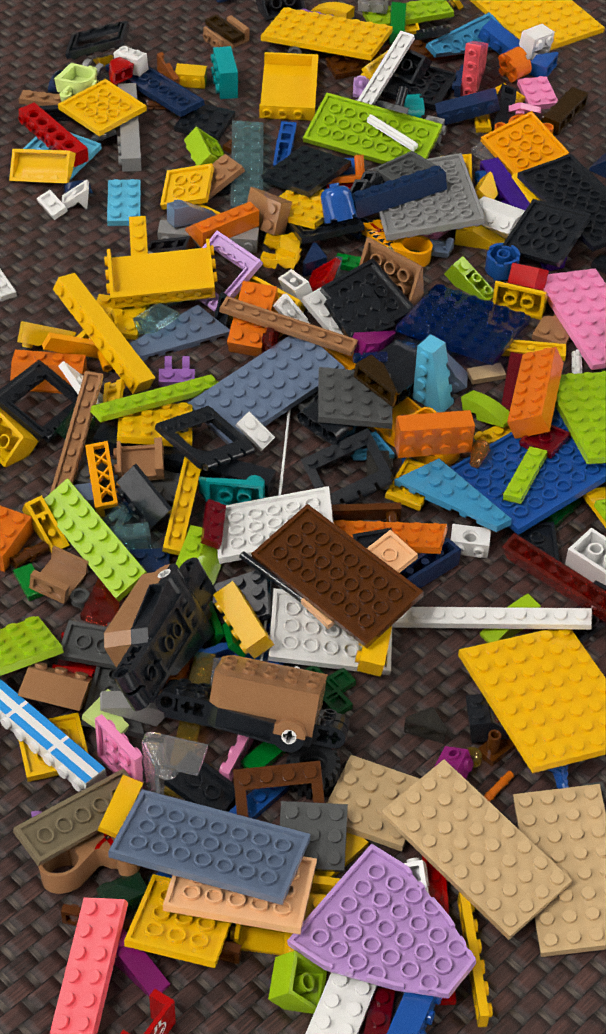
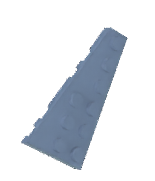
M196 305L129 344L142 361H145L153 355H165L167 351L173 350L177 352L198 346L203 341H216L221 336L227 338L230 329L199 305Z

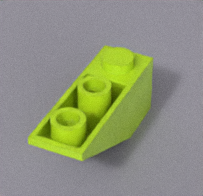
M463 256L444 273L455 287L487 303L493 298L494 289Z

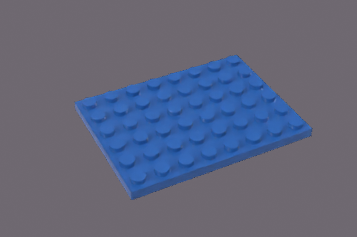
M555 407L551 425L568 431ZM512 432L450 468L512 519L511 525L508 527L519 535L606 482V463L586 464L571 436L551 459L548 457L545 459L522 504L503 500V493L528 450L519 445V441L522 438L515 439Z

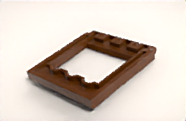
M320 761L233 770L237 815L248 817L246 790L311 783L313 803H325Z

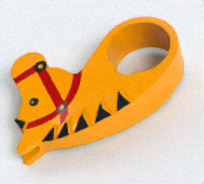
M372 219L369 223H364V230L361 231L362 235L370 237L423 267L430 263L433 244L428 238L417 235L412 238L406 237L395 241H386L381 220Z

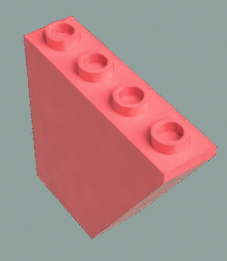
M478 41L466 43L461 96L478 92L486 68L488 43Z

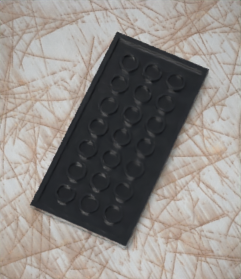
M572 154L518 172L517 178L540 201L591 213L592 219L579 239L592 252L606 247V186Z

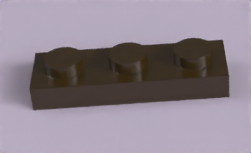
M215 14L205 19V24L232 44L244 39L243 32L219 15Z

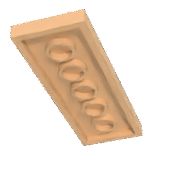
M391 530L367 548L399 573L418 558V554ZM304 598L301 599V604L327 629L335 624Z

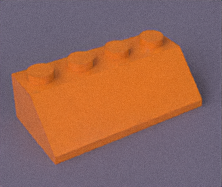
M247 202L185 228V231L202 248L206 244V239H210L216 231L231 238L258 227L259 209L251 202Z
M15 349L11 362L10 381L40 360L71 385L59 368V365L64 361L84 376L85 371H87L86 355ZM46 380L31 390L34 392L62 394Z

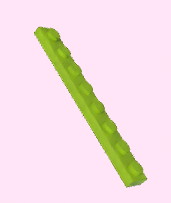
M210 374L91 406L90 412L99 422H104L197 397L217 384L218 381Z

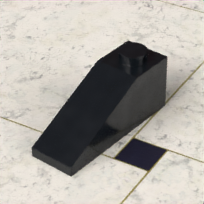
M191 236L152 240L148 246V251L160 253L198 249L199 247Z

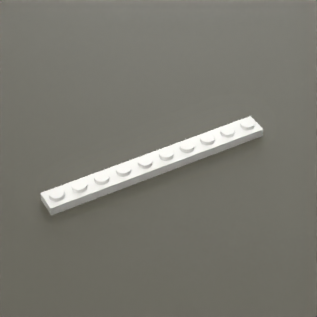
M411 607L392 625V628L591 630L592 608Z

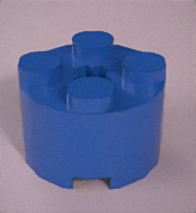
M496 243L489 247L486 255L485 271L494 281L502 282L509 279L512 263L519 264L520 252L514 245L509 247L503 246L504 243Z

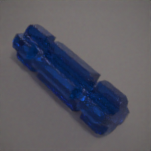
M386 351L379 352L378 354L377 352L354 353L352 357L355 364L369 355H373L381 362H387L388 360Z

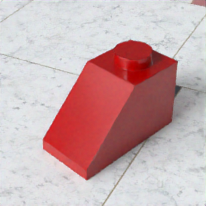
M122 57L110 60V82L116 85L132 78L134 63Z

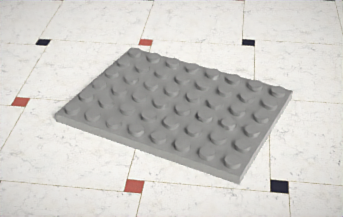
M461 153L427 159L433 164L439 165L446 172L447 190L378 212L386 241H395L400 238H412L417 235H429L435 232H446L447 230L486 224L484 213Z

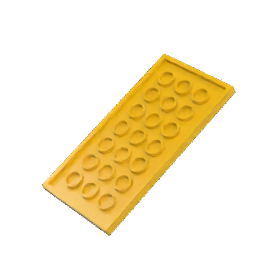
M286 7L281 10L261 34V41L371 61L393 32V26Z

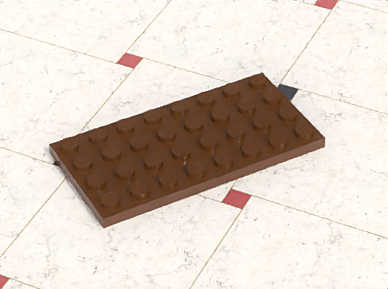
M306 504L251 553L255 560L365 648L370 647L424 596L420 588L309 504Z

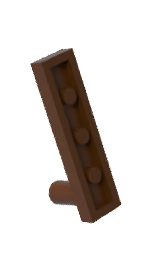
M401 502L332 505L333 521L386 520V522H398L402 510Z
M491 730L488 734L487 742L477 748L476 754L492 767L513 751L516 746L511 739L501 740V733L498 730Z

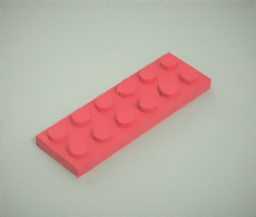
M84 897L50 1034H98L128 907V902L125 899Z

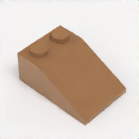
M250 187L247 202H251L259 209V229L272 235L285 234L292 202L258 188Z

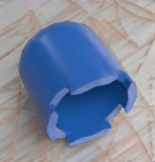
M339 183L329 184V188L321 193L324 223H331L334 220L339 222L357 217L351 190L347 186H339Z

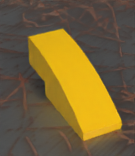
M326 2L318 4L311 11L352 19L355 6L340 2Z

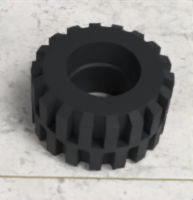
M311 744L310 748L302 746L295 752H289L286 764L320 761L324 797L328 796L329 792L332 793L340 777V757L336 750ZM311 783L290 785L293 792H298V796L302 797L304 795L306 799L313 797Z

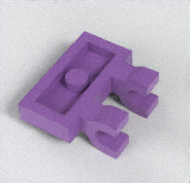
M165 356V368L159 369V387L195 379V369H190V356H183L182 369H172V356Z

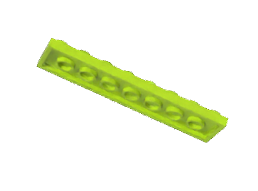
M67 478L46 496L44 500L57 521V527L82 558L89 561L88 565L118 601H121L132 591L141 575L147 572Z

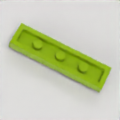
M534 447L528 448L503 493V500L522 504L547 458V450Z

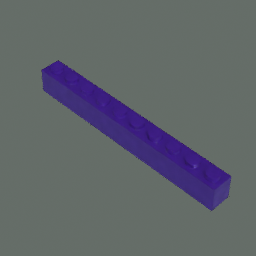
M499 158L480 161L479 171L485 170L486 173L490 171L493 173L498 191L497 201L526 210L530 202ZM567 257L560 267L542 262L540 264L548 271L562 269L565 267Z

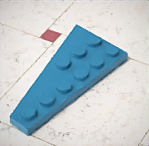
M489 12L448 34L428 42L426 48L434 57L465 54L466 43L471 41L483 42L478 38L482 27L489 20L494 19L497 23L499 22Z
M441 459L432 461L396 478L394 481L395 486H404L409 489L410 493H419L425 496V500L449 511L454 509L459 512L460 516L464 518L469 516L475 519L477 524L492 531L498 532L511 525L512 519Z

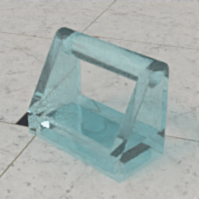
M158 303L133 318L139 335L158 332L179 318L180 314Z

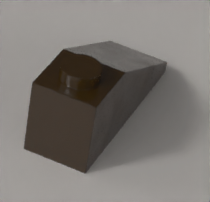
M369 355L357 362L353 377L390 406H395L397 390L385 365L373 355Z

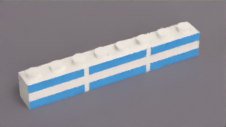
M0 679V722L5 729H10L20 742L24 741L34 754L38 753L48 766L54 767L63 779L69 780L77 791H82L106 778L105 767Z

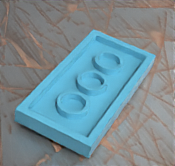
M135 179L108 180L107 226H129V217L140 216L141 182Z

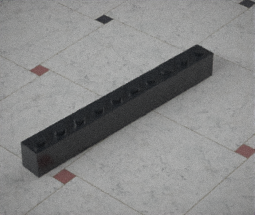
M102 423L93 437V443L108 441L110 455L114 456L113 449L117 448L118 427ZM121 443V446L144 445V444ZM163 446L164 470L180 474L184 455L175 447ZM105 448L96 449L95 451L104 453ZM194 448V449H195L196 451H198L200 454L207 452V451H203V450ZM240 460L232 461L209 471L201 468L200 477L247 480L251 475L260 476L265 481V498L269 497L276 483V470Z

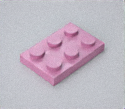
M547 76L517 80L518 88L521 94L525 96L526 104L538 106L541 109H550L551 106L557 103L558 99Z

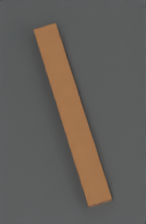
M226 296L220 306L219 312L349 356L353 354L358 344L357 339Z
M85 371L50 493L67 478L74 484L93 414L90 412L91 406L97 403L104 378L102 373Z

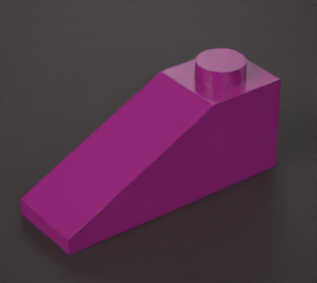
M354 332L352 338L358 340L354 353L360 359H364L369 355L374 356L393 342L396 332Z
M122 928L114 964L148 997L154 989L164 992L170 986V983L145 951L124 946L127 932Z

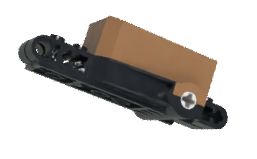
M198 558L186 560L180 568L176 564H168L155 572L142 574L104 632V648L116 666L112 677L134 711H140L150 703H154L169 676L177 675L214 634V629L209 621L212 616L209 604L214 597L213 594L216 593V589Z
M236 655L222 656L215 668L212 685L208 683H191L188 679H172L164 685L155 701L157 709L163 712L166 718L214 727L275 744L280 750L285 752H295L302 746L310 748L311 744L328 748H340L346 740L350 727V721L345 715L337 713L333 709L321 710L328 674Z

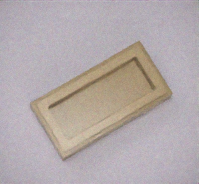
M501 363L467 368L468 377L472 385L506 379V373Z

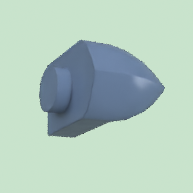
M451 237L446 239V241L430 239L433 244L431 256L448 258L453 249L454 239Z

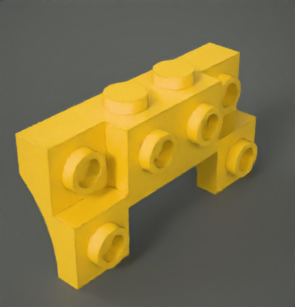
M291 232L285 235L266 234L264 244L268 248L276 250L275 254L262 252L260 260L263 262V266L275 269L277 264H279L283 268L294 269L295 265L299 262L302 250L299 248L300 241L294 233Z

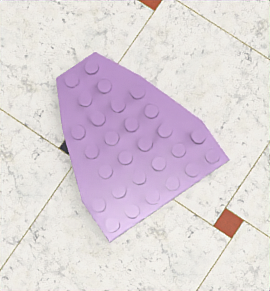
M373 844L365 850L305 919L301 934L293 933L287 940L289 947L326 971L395 991L448 999L476 965L475 956L467 948L464 938L457 932L451 917L437 900L427 893L422 882H418L412 875V870Z

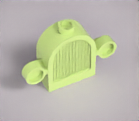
M70 63L54 78L57 92H60L61 101L98 83L97 68Z

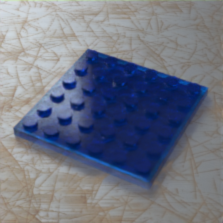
M436 284L396 325L395 331L422 341L431 334L444 341L447 350L494 365L526 327L531 316L521 311L511 310L507 306L494 304L489 300L479 299L475 295H468L460 290H453L445 285Z

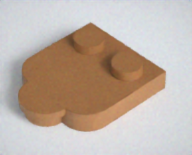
M554 315L545 316L541 319L532 334L531 340L566 344L567 346L571 338L557 316Z

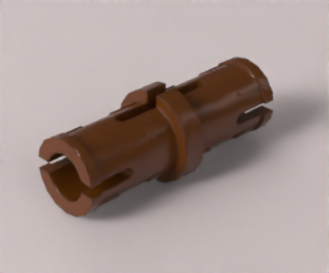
M43 540L32 547L24 548V551L11 557L10 562L17 569L25 563L35 561L40 555L49 552V546Z

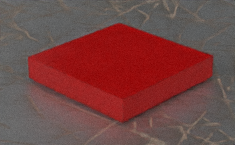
M337 257L313 270L309 279L312 291L334 280L341 262Z

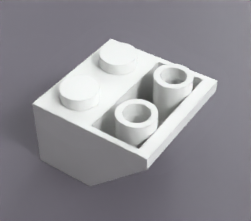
M539 24L522 31L519 46L526 51L527 55L525 56L527 60H533L538 54L550 53L555 32L544 24Z

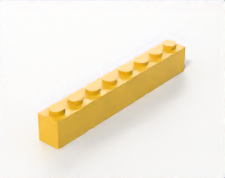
M75 273L58 277L53 287L54 292L115 372L124 380L131 393L135 394L149 389L155 376Z

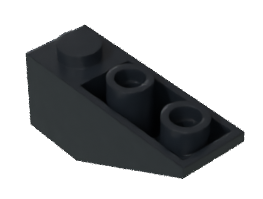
M502 84L497 94L500 111L494 112L493 126L498 122L507 124L512 117V112H509V105L515 104L517 88Z

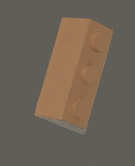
M37 662L27 668L18 696L80 711L87 702L93 678L88 677V674L84 672L71 673L67 672L68 669L63 667L50 668L47 667L46 663Z

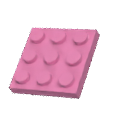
M102 714L96 717L95 728L99 759L113 773L124 768L131 778L144 784L143 755L141 751L129 743L127 736L124 733L121 734L110 719L107 720Z

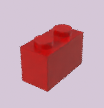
M512 263L508 283L544 291L549 271Z

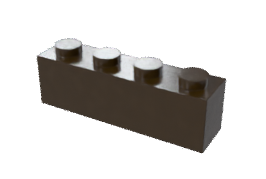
M572 87L542 116L541 122L552 124L554 126L553 134L559 135L586 107L588 92Z

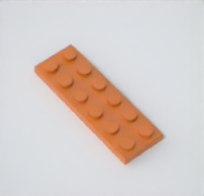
M334 520V524L352 538L353 534L392 528V532L416 553L440 554L447 534V524Z

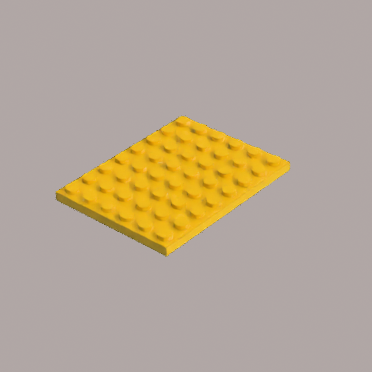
M469 0L484 14L490 12L506 30L519 40L522 31L539 24H544L555 32L550 50L603 33L605 29L603 25L573 0Z
M547 629L459 649V658L532 773L606 755V678L572 629Z

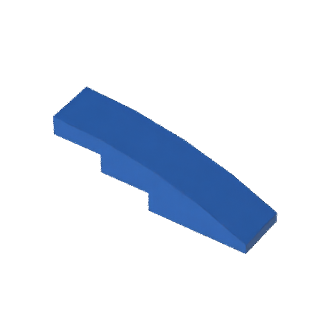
M281 121L273 167L292 153L297 122Z

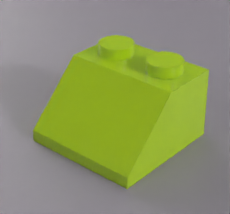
M296 950L275 957L268 1000L284 1010L314 1014L325 988L327 971Z

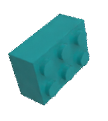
M231 46L213 47V54H211V63H213L211 76H213L216 94H219L220 99L238 98V71Z

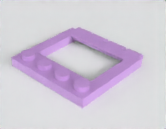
M216 231L209 239L210 245L214 246L216 252L243 270L224 292L227 296L234 298L240 292L243 281H249L263 265V262L219 231ZM215 292L216 298L198 300L216 312L219 294Z

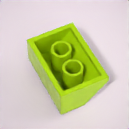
M197 126L184 139L187 145L186 149L191 153L190 157L195 162V166L213 164L224 155L218 140Z
M190 525L176 565L180 568L186 560L198 558L212 584H215L222 567L218 560V549L200 543L202 527Z

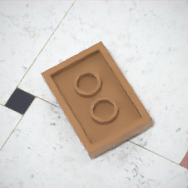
M226 154L213 163L214 172L209 199L245 172L242 165Z

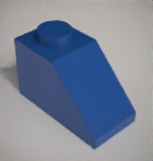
M559 52L536 55L533 60H530L532 69L529 75L548 77L557 65Z

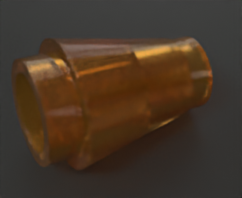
M477 440L473 443L469 462L472 467H480L490 452L488 442Z

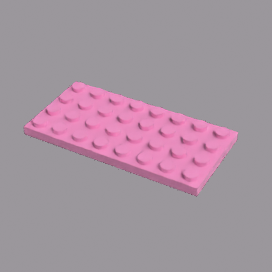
M596 268L548 274L544 292L548 293V304L590 369L606 368V283Z

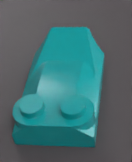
M251 475L247 480L199 476V493L206 502L208 499L224 505H231L265 498V481L257 475Z

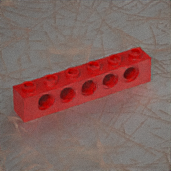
M35 102L18 109L19 122L45 143L48 148L76 153L74 167L89 161L88 148Z

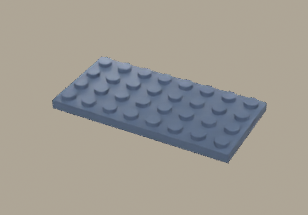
M288 336L189 401L188 404L192 405V411L209 405L244 435L235 425L248 412L265 427L318 391L319 367L345 369V367L321 346ZM205 423L226 444L233 442L212 423Z
M142 789L108 851V857L283 905L310 842V834Z

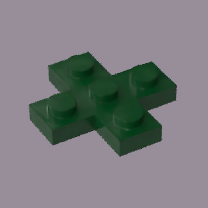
M310 666L304 669L323 673L317 666ZM341 668L327 677L322 706L324 705L326 709H333L340 714H345L353 709V703L343 693L356 685L355 678L345 668Z

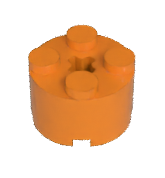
M518 46L498 56L499 73L502 76L505 75L511 83L531 72L530 59L527 60L525 56L527 55L526 51Z

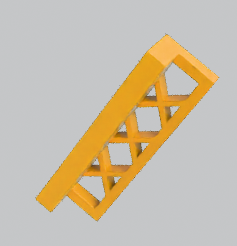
M108 441L85 445L95 509L100 517L105 516V509L119 506ZM105 448V452L101 457L95 454L96 449ZM101 463L108 465L104 472L98 470V466ZM104 478L110 481L106 488L100 485ZM109 494L113 497V501L103 503V497Z

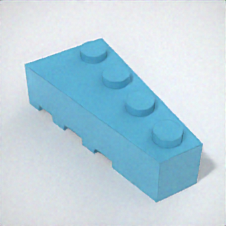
M430 334L417 346L413 399L427 407L433 408L436 412H445L454 404V399L450 394L452 385L448 381L450 371L446 367L448 362L446 343Z

